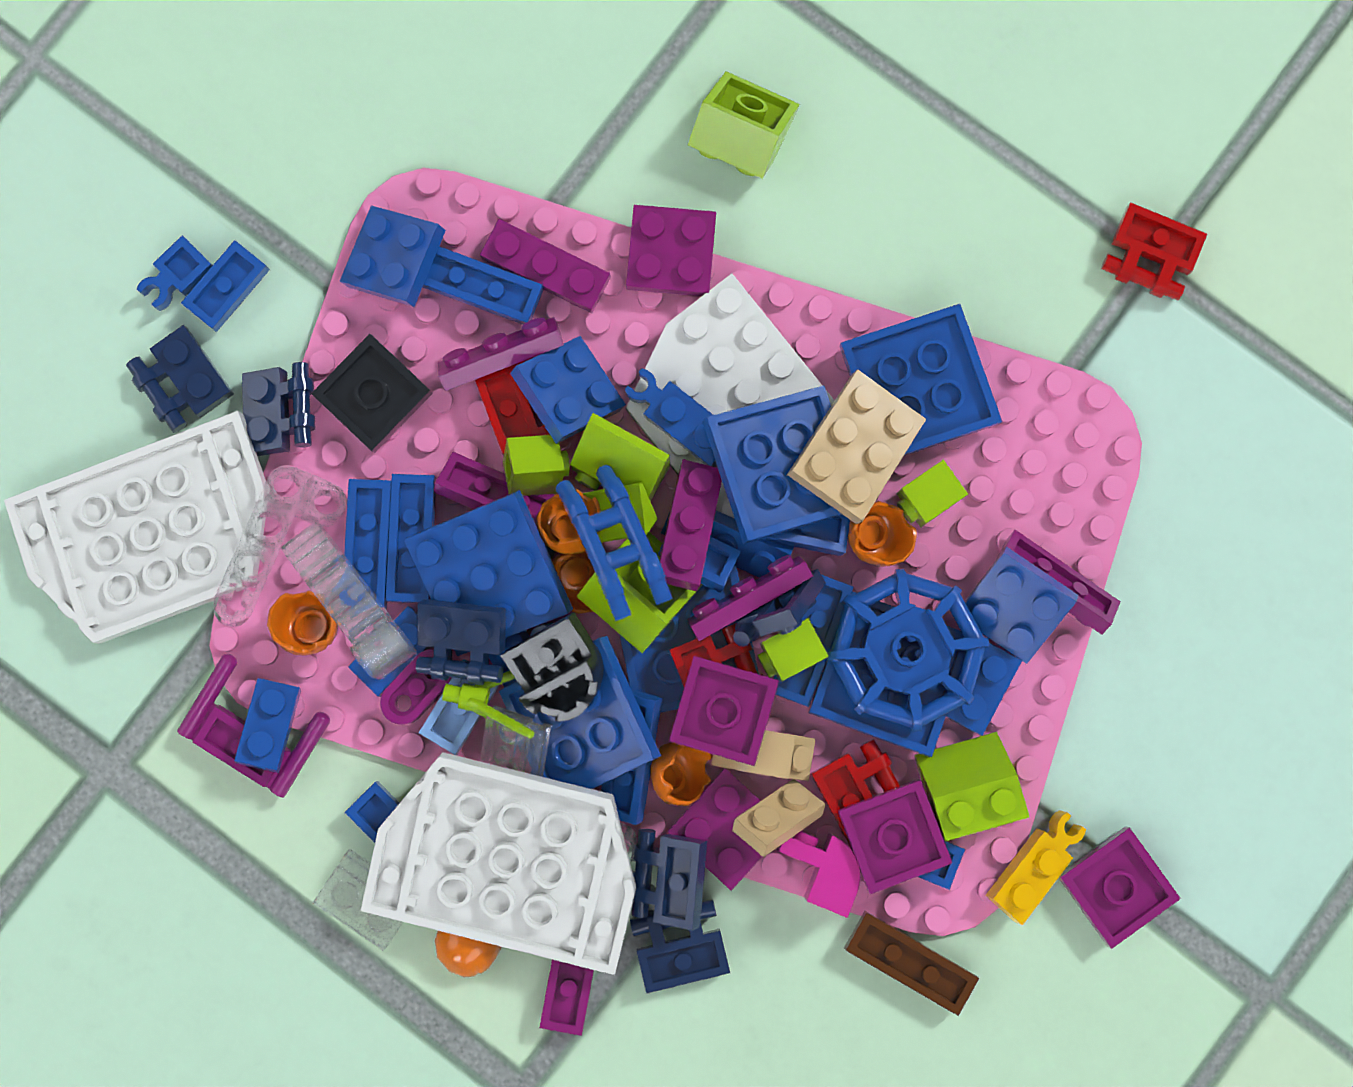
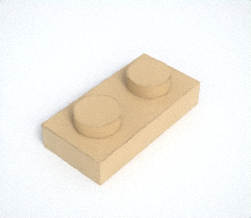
M792 779L735 818L732 831L765 857L823 815L825 803L797 780Z

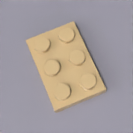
M857 369L842 388L787 475L855 524H859L865 519L926 419Z

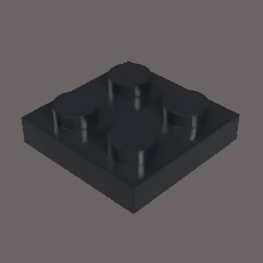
M369 334L311 394L365 446L375 453L433 393L373 335Z

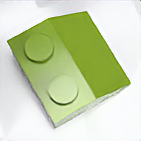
M725 71L703 100L687 145L697 149L701 155L707 158L719 159L735 166L742 174L757 176L763 179L774 162L800 104Z
M592 413L570 466L573 471L577 472L574 478L576 481L597 491L599 486L602 485L596 476V472L601 466L609 465L616 476L620 478L623 485L642 482L651 502L670 468V455Z
M648 532L646 536L659 559L658 552L663 543ZM627 538L617 549L630 545L629 539ZM639 560L615 569L632 614L615 621L595 572L576 597L641 653L651 645L696 593L693 590L667 584L672 599L656 605L649 584H647L639 565Z
M997 732L936 748L932 757L921 754L914 755L923 788L944 841L1030 817L1018 775Z

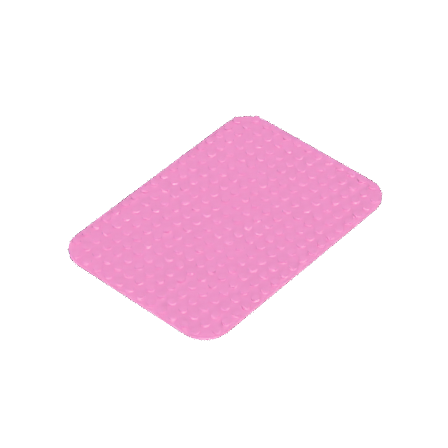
M421 168L392 176L367 195L351 222L302 362L309 364V378L314 380L315 390L371 334L428 387L433 394L375 453L365 446L313 395H310V413L315 416V430L311 431L312 445L304 448L294 446V435H290V451L270 454L263 472L269 489V498L257 585L219 598L214 612L209 645L215 667L224 654H231L237 659V665L224 686L235 701L247 709L250 707L257 678L300 687L301 694L291 728L304 732L313 716L317 712H324L329 716L330 723L321 738L424 772L430 768L442 752L452 754L419 734L441 695L415 722L395 724L383 715L380 707L381 697H378L348 668L408 606L418 613V603L387 602V609L341 606L349 479L391 480L392 474L434 475L437 480L452 452H456L505 474L503 466L504 455L500 449L475 380L445 391L438 377V362L442 361L447 353L455 349L465 348L468 351L482 345V342L491 335L497 333L509 335L522 330L521 327L523 325L423 287L415 307L349 288L341 283V276L370 206L437 223L446 230L440 247L491 266L494 265L482 260L480 253L498 219H501L609 272L611 278L593 313L543 290L532 319L543 317L547 320L555 317L563 343L578 336L582 337L626 404L620 412L606 418V420L651 445L653 443L626 410L630 399L625 393V388L629 386L635 390L640 380L638 372L641 368L645 369L665 325L702 297L626 290L631 227L456 171ZM713 254L710 290L732 273L819 382L825 386V389L834 400L850 378L839 347L840 343L914 319V317ZM972 336L1002 422L999 425L903 456L875 502L881 501L897 506L900 498L896 493L943 459L968 495L921 528L916 521L912 524L909 523L916 528L917 538L914 551L902 563L877 567L863 562L855 555L849 545V541H847L846 553L842 556L794 547L791 557L794 559L800 556L806 562L810 571L818 569L821 575L853 586L852 591L856 593L893 575L895 569H905L906 573L950 587L957 585L962 590L960 594L965 601L996 561L1007 538L1014 530H1017L1104 590L1139 477L1142 441L1133 412L1111 386L1083 371ZM293 398L288 401L289 417L293 415ZM530 405L537 426H543V423ZM584 430L559 443L561 451H567L569 465ZM570 466L569 475L563 476L562 481L569 480L573 487L582 493L594 491L574 479L577 472L573 471ZM671 466L651 500L658 520L649 532L662 543L665 535L661 534V531L671 509L678 475ZM602 486L598 488V490L604 489ZM436 493L434 526L473 509ZM626 539L603 542L602 545L606 554L616 550ZM555 552L552 561L559 554L558 552ZM737 568L739 581L750 576H752L754 580H757L759 578L753 574H750L744 570ZM309 590L332 603L339 618L337 636L331 645H328L325 650L308 656L294 655L285 651L272 639L267 627L268 613L271 606L284 593L297 594ZM910 592L909 603L916 605L915 607L934 611L940 602ZM895 593L880 600V602L891 606H898ZM948 610L942 616L946 626L960 630L950 610ZM595 612L575 613L593 641L600 637H608L629 683L620 634ZM1068 612L1027 664L1023 661L1021 662L983 734L998 733L1018 775L1030 817L946 841L965 849L950 890L915 877L869 894L860 872V885L850 913L862 916L864 911H867L887 924L908 932L946 936L976 927L999 908L985 895L1029 839L1091 635V627L1081 624L1075 616ZM533 627L530 628V629H527V632H528L529 636H530L532 630L534 629ZM778 631L762 637L759 636L757 640L752 642L759 675L763 674V676L768 677L757 656L764 652L760 643L778 634ZM989 639V643H991V644L995 645L996 647H998V648H1000V649L1006 651L1007 653L1011 654L1010 652H1008L1007 650H1005L1003 647H1001L1000 645H998L997 643H995L994 641H992L991 639ZM452 649V660L463 661L465 659L470 662V652L457 656ZM427 674L429 679L434 680L431 678V675ZM500 684L488 705L509 716L499 693V690L504 688L503 684ZM402 695L397 701L398 708L401 711H407L411 707V699L407 695ZM775 695L766 730L814 738L815 746L810 773L846 753L850 754L856 767L864 764L867 760L859 746L875 739L881 752H887L892 764L889 767L900 786L918 779L921 780L914 757L915 754L919 753L808 713L810 706L806 707ZM678 709L660 713L655 742L658 749L670 742L669 739ZM482 716L479 718L458 755H456L535 775L522 743ZM945 717L935 749L975 738L979 735ZM712 759L708 760L705 765V771L711 777L710 783L724 769L723 767L711 765ZM726 768L761 801L792 780L790 778L785 779ZM650 774L643 821L637 825L620 821L623 837L638 842L639 829H652L656 831L654 846L660 849L661 836L669 834L667 831L691 804L688 806H677L665 803L656 794ZM811 774L809 781L797 780L825 803L823 815L801 831L819 838L817 846L823 848L828 833L838 837L850 848ZM875 775L864 780L872 796L884 792ZM601 786L593 790L601 791ZM776 848L765 857L762 856L744 878L804 897L815 866L783 854Z

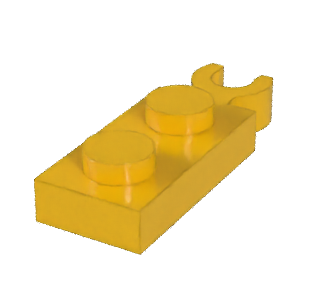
M1058 810L1052 815L1049 821L1048 833L1036 828L985 895L1009 918L1022 926L1072 861L1073 857L1066 851V848L1070 844H1076L1081 841L1085 835L1086 829L1076 824H1073L1070 830L1065 833L1064 826L1071 817L1068 812Z

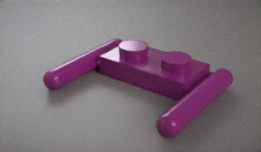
M224 654L177 732L181 736L191 739L192 743L262 787L269 788L273 794L284 798L329 725L330 718L324 712H317L313 716L293 751L291 752L288 747L285 748L279 773L236 764L234 760L245 720L223 706L214 703L237 665V659L233 655Z

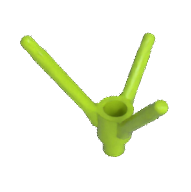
M510 670L503 673L501 683L485 682L484 685L464 683L462 687L451 684L445 685L442 695L443 701L458 704V709L472 711L484 717L518 741L520 739L517 733L529 739L534 737L533 730L488 705L490 688L515 679Z

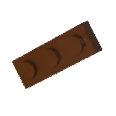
M864 911L844 947L845 951L957 1016L960 1015L979 980V977L867 911Z

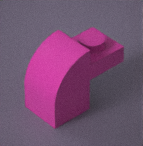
M800 831L777 848L779 852L815 866L804 895L806 901L848 918L860 885V869L852 850L831 833H828L823 848L817 846L819 838Z

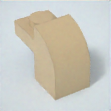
M765 730L755 766L714 754L711 765L785 779L809 781L815 739Z

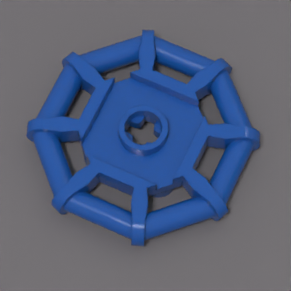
M895 569L893 575L853 596L847 594L842 600L844 608L831 651L827 652L829 656L827 661L832 662L855 705L853 709L859 715L866 713L910 727L912 732L922 731V726L963 704L970 705L975 699L972 694L985 648L990 647L989 638H984L960 594L962 590L957 585L950 587L905 572V569ZM910 592L940 602L934 611L915 607L916 605L909 603ZM895 593L898 606L879 616L869 608V606ZM948 610H950L964 638L953 639L942 618ZM860 618L870 624L864 639L863 648H850L857 621ZM906 638L909 643L917 641L920 649L915 652L917 658L915 661L910 662L907 657L901 658L898 655L897 650L901 648L900 639ZM955 651H966L959 679L956 680L948 675L951 658ZM864 659L876 681L869 689L866 690L851 661ZM941 683L949 692L922 706L919 693ZM886 688L892 692L908 695V708L876 698Z

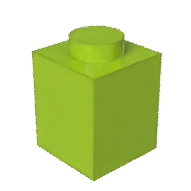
M551 435L512 437L506 440L503 466L508 493L511 494L519 490L522 496L557 493V484L563 480V476L569 475L570 465L567 451H561L560 444H556Z
M944 459L896 493L900 498L897 506L903 509L904 517L911 524L916 521L920 528L968 495Z
M809 618L803 620L802 624L794 631L784 635L778 633L761 642L760 645L764 652L757 655L767 676L770 678L776 675L780 682L829 657Z

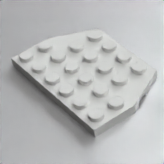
M732 273L713 287L709 293L704 294L665 325L645 367L646 370L654 375L656 386L661 390L671 381L713 415L823 386ZM640 377L634 391L644 392L648 387V383ZM827 392L829 401H830L831 406H832V404H833V402H834L835 400H834V399L831 397V395ZM629 400L626 407L627 412L653 445L670 455V466L677 475L683 459L704 464L643 417V413L649 407L647 403H635ZM715 462V463L713 464V467L718 468V467H717V464H716V462ZM722 482L716 510L734 518Z
M239 411L4 500L28 578L38 588H41L58 605V608L79 626V629L93 643L100 644L257 585L269 489L257 453L254 451L251 438L247 434V424L244 415Z
M442 752L379 827L361 911L615 975L636 885L613 794Z

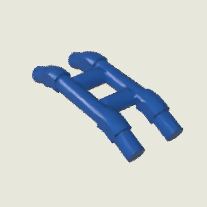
M604 465L597 470L596 476L603 486L612 508L589 516L584 501L569 480L559 482L556 486V491L564 504L572 524H574L597 574L598 581L609 603L614 619L617 621L632 615L624 596L623 587L615 571L617 568L639 560V565L647 584H649L656 605L672 599V595L661 563L649 543L623 483L609 465ZM621 523L631 544L606 554L597 532Z

